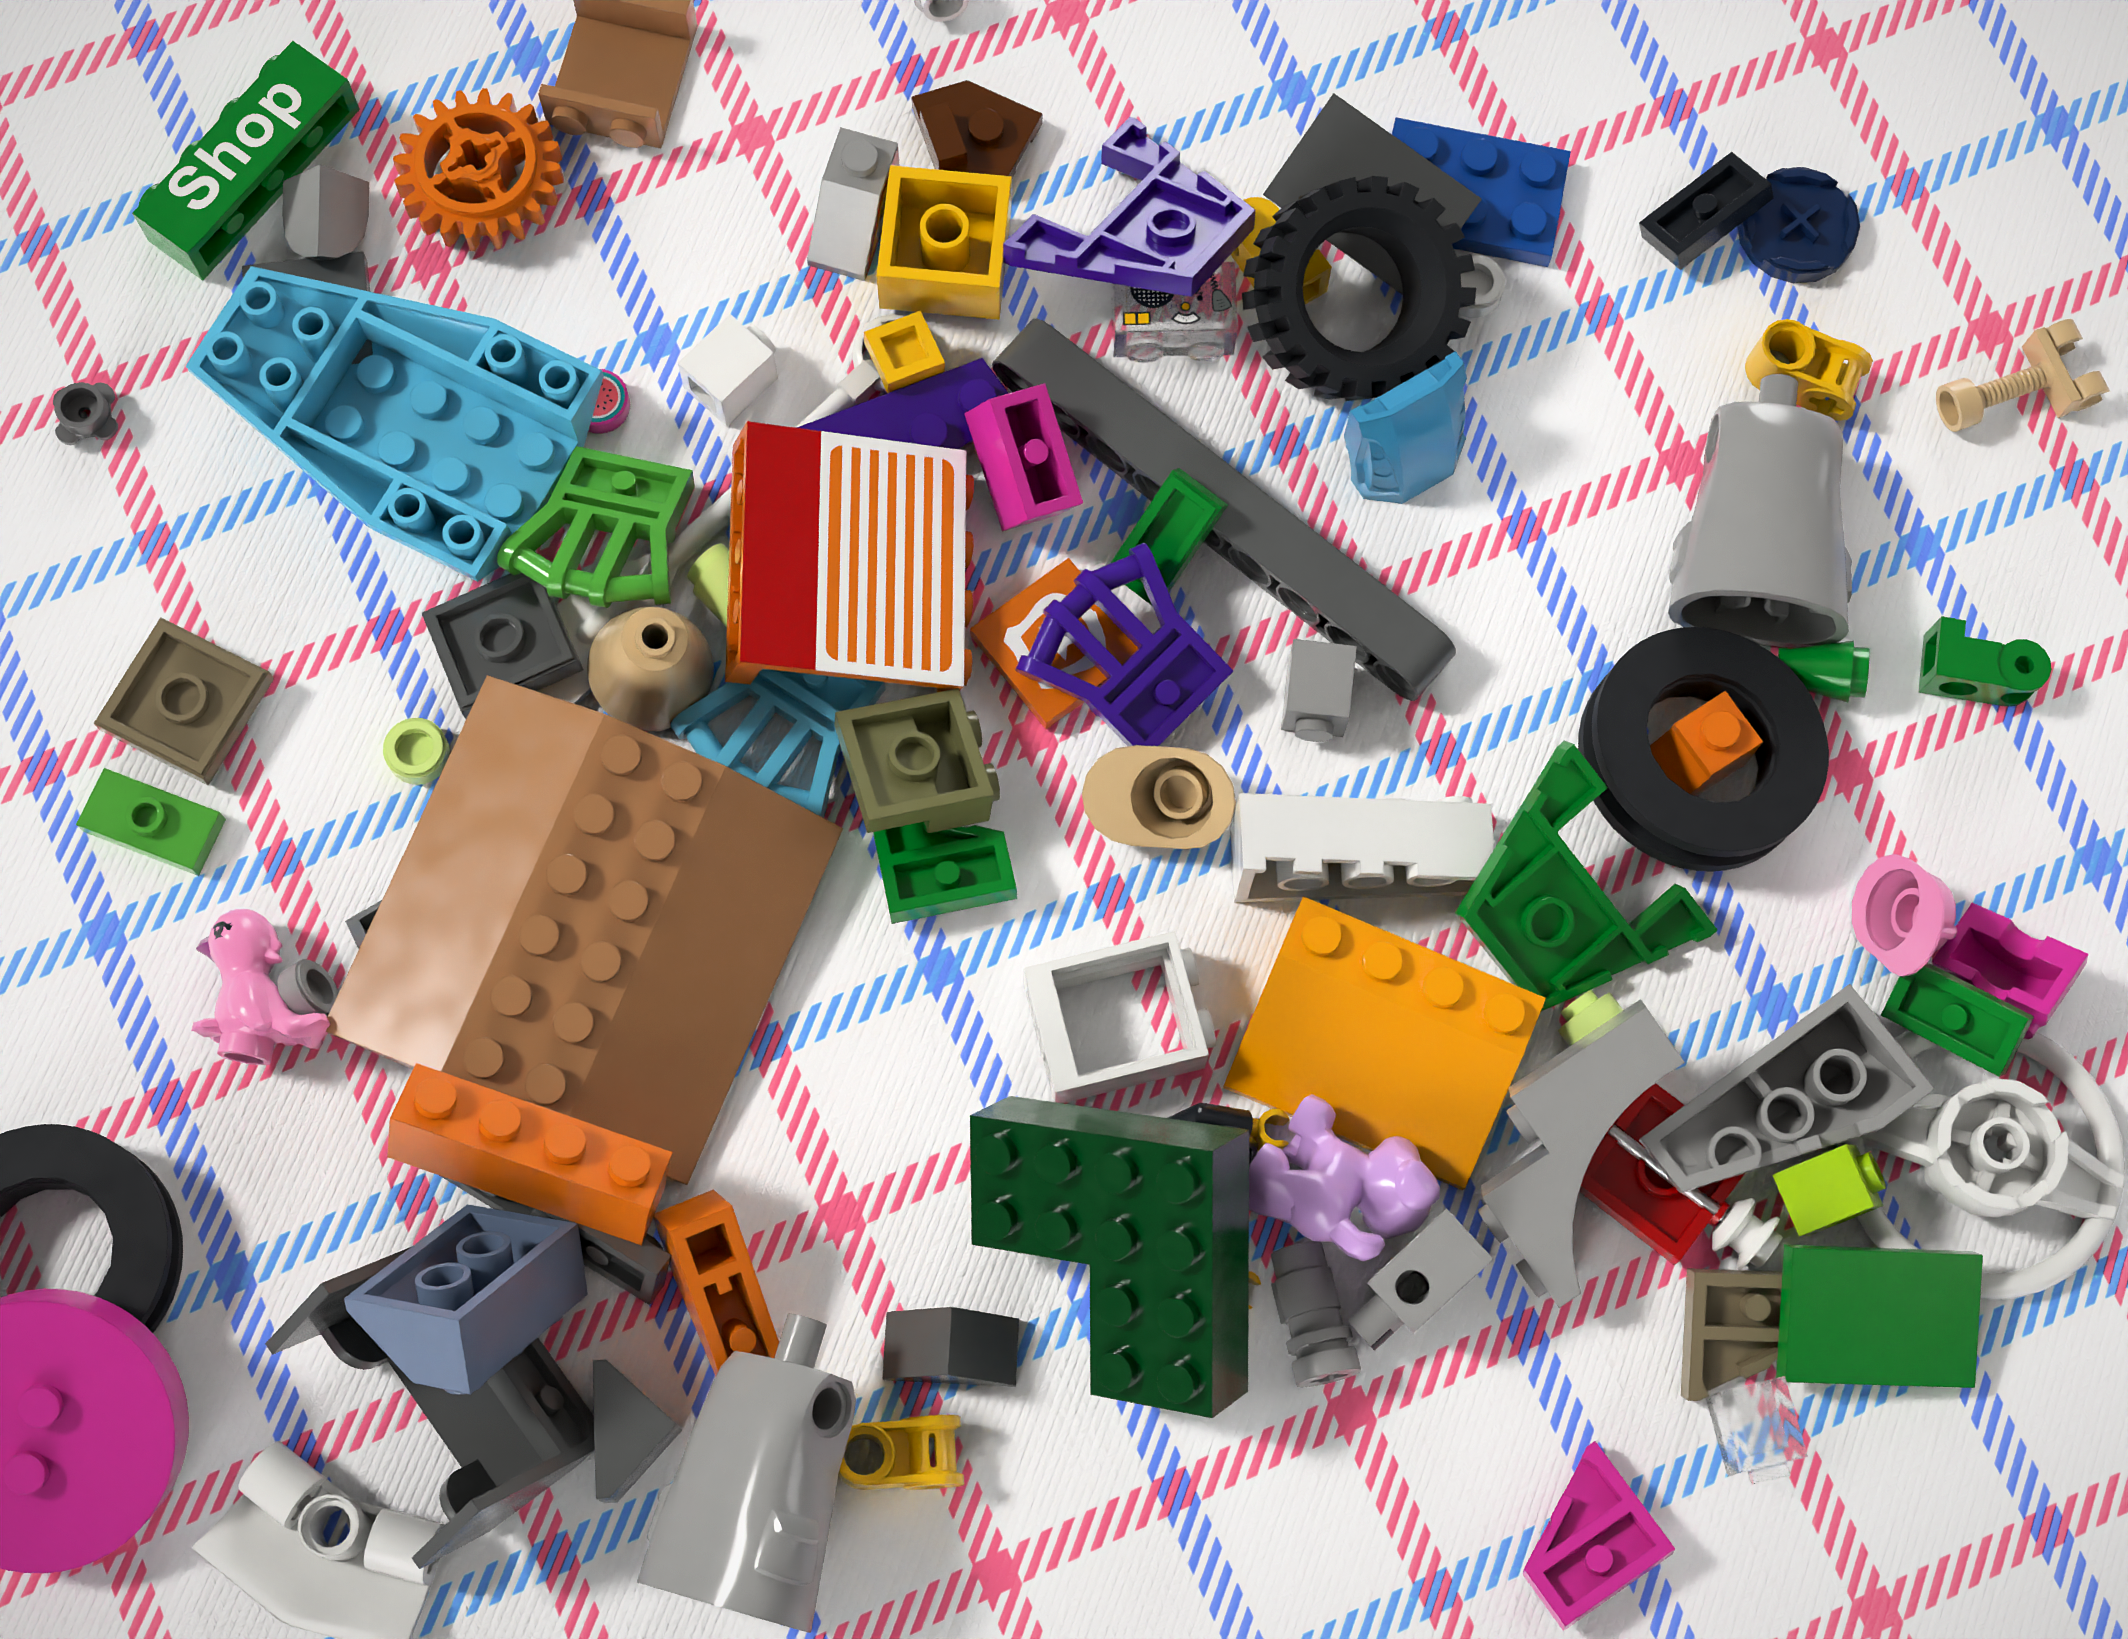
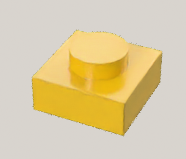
M921 310L864 332V344L887 393L945 372V361Z

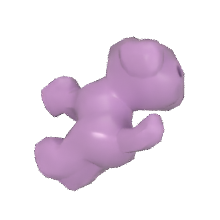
M1311 1094L1305 1097L1299 1104L1288 1126V1130L1296 1134L1293 1140L1283 1150L1270 1143H1265L1249 1166V1210L1258 1215L1272 1217L1291 1224L1303 1236L1313 1241H1332L1348 1256L1364 1262L1380 1254L1385 1246L1382 1238L1390 1239L1418 1229L1428 1217L1431 1206L1439 1199L1440 1186L1432 1172L1421 1161L1417 1147L1406 1138L1400 1136L1389 1137L1369 1154L1337 1138L1331 1129L1336 1117L1332 1106L1324 1099ZM1289 1162L1300 1166L1303 1170H1289ZM1355 1207L1362 1212V1220L1370 1231L1375 1234L1359 1231L1350 1221Z

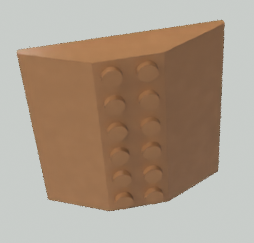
M487 675L327 1018L331 1025L327 1028L326 1032L411 1069L418 1063L671 1151L673 1153L667 1177L688 1185L843 828L725 765L604 713Z

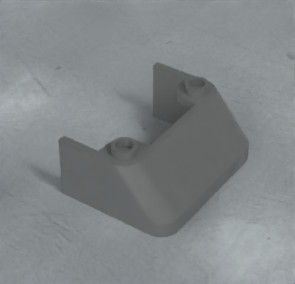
M407 1248L322 1282L265 1345L273 1355L318 1335H322L333 1353L345 1364L357 1369L366 1370L389 1362L461 1466L460 1469L454 1471L443 1482L439 1492L440 1504L449 1522L412 1557L418 1569H421L490 1532L581 1464L595 1450L594 1415L539 1338L530 1343L521 1354L510 1360L471 1395L450 1394L444 1389L413 1383L346 1311L344 1301L346 1296L409 1249Z

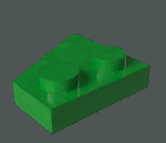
M920 822L873 832L891 924L1017 899V888L1004 831L973 825L928 833L925 823Z

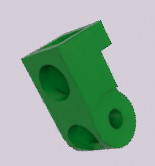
M1941 616L1923 635L1918 693L1999 706H2017L2029 699L2036 690H2039L2047 682L2051 674V660L2046 650L2038 643L2028 639H2016L2007 644H2002L2000 642L1965 637L1966 620Z

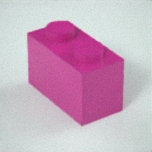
M1045 383L988 399L964 413L1002 532L1059 515L1083 504Z

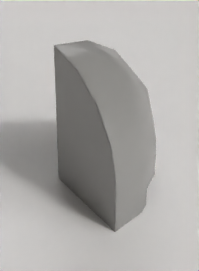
M321 164L284 180L282 217L284 236L291 250L303 258L312 260H331L354 251L364 238L369 217V182Z

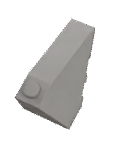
M1849 984L1640 1138L1639 1141L1681 1194L1881 1130L1935 1088L1852 985Z

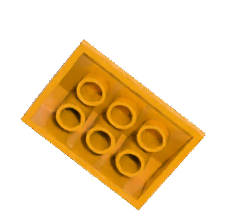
M1303 896L1223 1088L1271 1109L1278 1108L1283 1110L1290 1117L1294 1115L1303 1099L1313 1094L1324 1099L1332 1106L1336 1117L1331 1129L1337 1137L1369 1151L1375 1150L1389 1137L1400 1136L1406 1138L1417 1147L1421 1161L1437 1180L1464 1190L1508 1092V1087H1510L1546 998Z

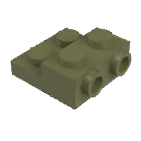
M959 688L835 712L834 727L867 833L924 822L927 832L932 833L989 821L992 804L1000 799L998 776L992 763H983L979 748L982 746L980 722L974 710L966 712Z

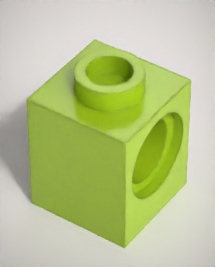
M1845 1144L1772 1175L1799 1237L1814 1235L1884 1206L1878 1194L1879 1191L1886 1189V1183L1873 1155L1870 1152L1861 1155L1857 1145Z

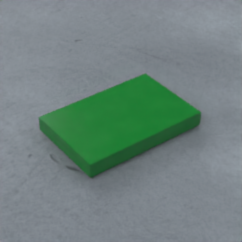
M1784 1244L1776 1378L1788 1383L1975 1388L1983 1255L1973 1251Z

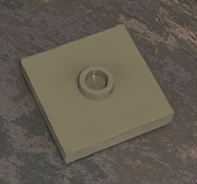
M160 617L93 724L100 731L209 786L274 678L269 671Z

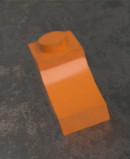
M1724 691L1675 722L1650 747L1653 757L1667 778L1690 795L1698 796L1746 765L1763 741L1728 693Z

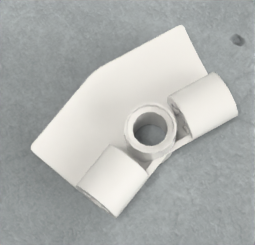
M275 1441L254 1459L239 1481L238 1489L243 1495L194 1544L193 1550L277 1620L291 1627L336 1639H411L440 1560L438 1559L418 1569L412 1557L445 1525L440 1522L353 1500L281 1441ZM344 1510L350 1519V1532L342 1543L330 1547L323 1535L324 1524L331 1514Z

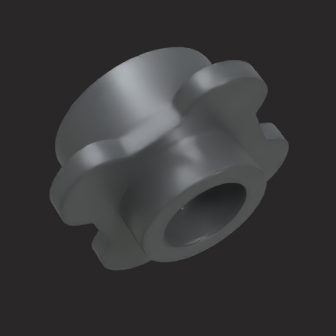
M79 382L70 384L57 391L53 397L55 414L60 421V424L55 429V434L60 442L65 445H75L80 439L97 437L102 441L112 438L118 430V423L112 418L111 404L115 400L113 389L105 383L91 385ZM84 410L91 411L90 416L87 418H81L80 413Z

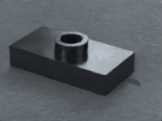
M1731 151L1639 222L1641 236L1681 270L1774 199L1772 184Z

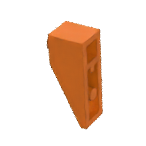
M713 1189L656 1212L653 1220L664 1251L672 1255L669 1264L715 1377L721 1365L734 1351L774 1358L779 1340L733 1206Z

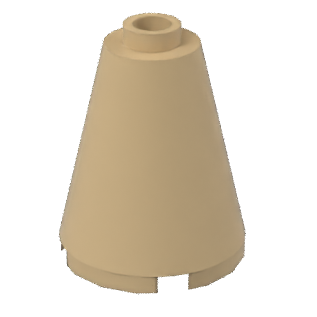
M640 607L617 615L599 631L589 651L587 674L596 700L609 716L644 731L660 732L671 728L672 720L679 713L709 694L714 677V662L706 638L689 619L675 611L661 607Z

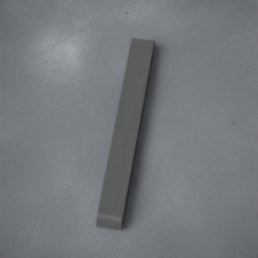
M1038 318L1032 319L993 361V371L1000 381L1012 392L1045 383L1060 430L1150 501L1153 500L1171 471L1180 468L1228 504L1204 540V543L1329 642L1357 646L1355 662L1400 697L1410 701L1417 700L1456 655V648L1453 642L1440 628L1045 321Z

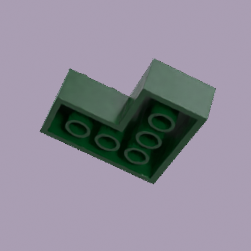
M1015 1096L1004 1098L971 1114V1245L1089 1265L1090 1395L1214 1418L1248 1392L1249 1130Z

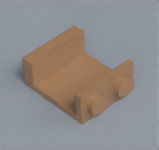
M573 0L577 17L555 86L541 84L538 93L545 120L566 134L583 135L586 132L609 137L616 143L630 148H639L646 145L661 149L698 27L693 0Z

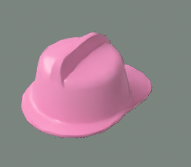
M1898 854L1880 857L1867 867L1857 883L1852 900V925L1856 938L1869 953L1875 956L1892 973L1902 977L1917 973L1928 963L1932 954L1943 947L1947 940L1955 938L1958 932L1954 926L1956 903L1952 891L1940 878L1925 871L1920 865L1909 858Z

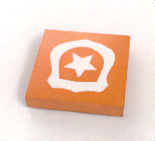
M1067 558L970 628V637L1046 730L1084 703V701L1049 685L1027 678L1015 671L1021 655L1028 656L1045 618L1043 610L1054 599L1061 602L1076 587L1074 579L1081 572L1070 558ZM1095 604L1078 619L1121 665L1138 649ZM1064 636L1051 666L1100 687L1107 678L1068 637Z

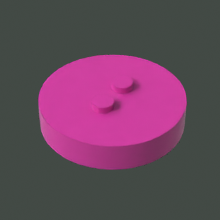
M65 1289L26 1290L0 1298V1569L20 1573L44 1574L79 1568L103 1558L125 1544L143 1527L169 1495L182 1469L189 1438L187 1398L178 1370L167 1350L158 1338L129 1312L111 1302L83 1292Z

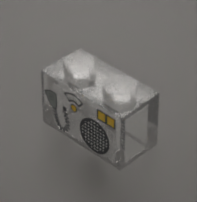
M1223 262L1192 297L1111 283L1113 357H1127L1134 362L1147 363L1159 360L1163 356H1188L1192 360L1205 362L1217 360L1223 355H1234L1238 332L1235 262Z

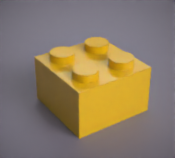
M890 165L876 275L879 309L911 312L921 310L922 313L1000 320L1006 266L1003 263V243L1009 238L1012 210V176Z

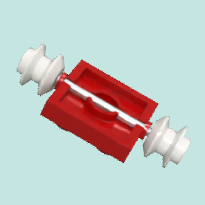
M1655 1083L1636 1098L1606 1132L1587 1167L1579 1192L1673 1265L1680 1262L1708 1223L1713 1227L1719 1221L1712 1232V1250L1716 1252L1730 1246L1739 1253L1736 1267L1738 1270L1743 1269L1749 1262L1760 1268L1775 1251L1783 1237L1774 1231L1780 1221L1778 1216L1762 1222L1753 1215L1756 1201L1754 1198L1735 1202L1727 1211L1730 1205L1725 1200L1745 1173L1680 1194L1639 1141L1640 1138L1685 1106Z

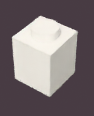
M729 314L677 362L683 388L727 427L778 379L774 356L776 348L760 328L753 324L746 328Z

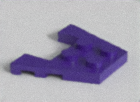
M1129 117L1102 144L1101 164L1142 181L1088 236L1032 214L1003 243V263L1012 267L1192 297L1254 230L1255 209L1206 171L1196 175L1180 162V152L1166 141L1157 145L1146 136L1147 126L1138 119Z

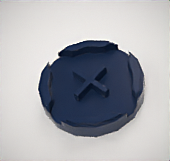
M1806 167L1780 168L1768 174L1766 180L1772 184L1774 199L1737 226L1740 245L1750 261L1770 277L1790 283L1817 282L1836 273L1855 248L1860 230L1857 205L1850 194L1846 197L1843 191L1836 187L1838 182L1828 174Z

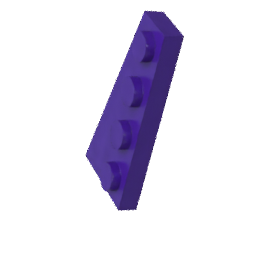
M980 358L797 428L963 450L973 443L964 413L988 399L1009 393L984 359Z

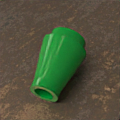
M1853 640L1793 649H1778L1777 657L1798 676L1809 692L1847 703L1850 697L1865 698L1869 674V648L1854 647Z

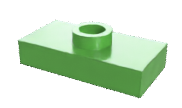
M104 768L76 826L87 834L199 876L226 818L216 810Z

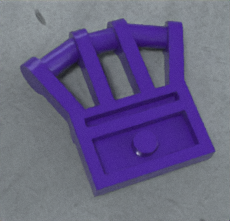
M1142 543L1130 548L1129 556L1093 571L1084 569L1074 579L1076 587L1061 602L1054 599L1043 610L1045 618L1028 656L1021 655L1015 671L1027 678L1049 685L1084 701L1096 716L1098 715L1127 746H1159L1234 671L1177 613L1154 556L1147 544ZM1139 579L1144 585L1161 627L1152 634L1111 590ZM1094 604L1138 647L1122 665L1078 620ZM1064 636L1068 637L1107 678L1100 687L1051 666Z

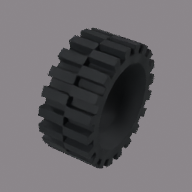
M1370 176L1356 181V177L1340 180L1299 196L1298 201L1283 206L1272 216L1276 221L1273 226L1261 229L1253 243L1261 248L1260 254L1257 257L1246 260L1243 276L1254 278V290L1242 293L1243 310L1256 309L1259 323L1247 327L1252 341L1266 340L1271 350L1263 355L1262 358L1272 370L1285 367L1290 372L1285 379L1287 383L1297 389L1313 388L1315 389L1313 396L1328 400L1345 398V401L1377 398L1438 364L1446 356L1455 352L1447 345L1450 340L1465 338L1471 321L1458 317L1459 309L1475 305L1476 288L1461 287V274L1475 270L1472 254L1456 256L1452 244L1465 238L1457 223L1441 227L1436 219L1446 209L1435 198L1422 202L1415 200L1420 188L1407 182L1387 186L1388 177ZM1339 232L1360 234L1377 242L1392 257L1401 276L1403 301L1398 320L1385 339L1364 352L1347 350L1327 340L1316 329L1305 307L1303 281L1309 260L1321 243Z

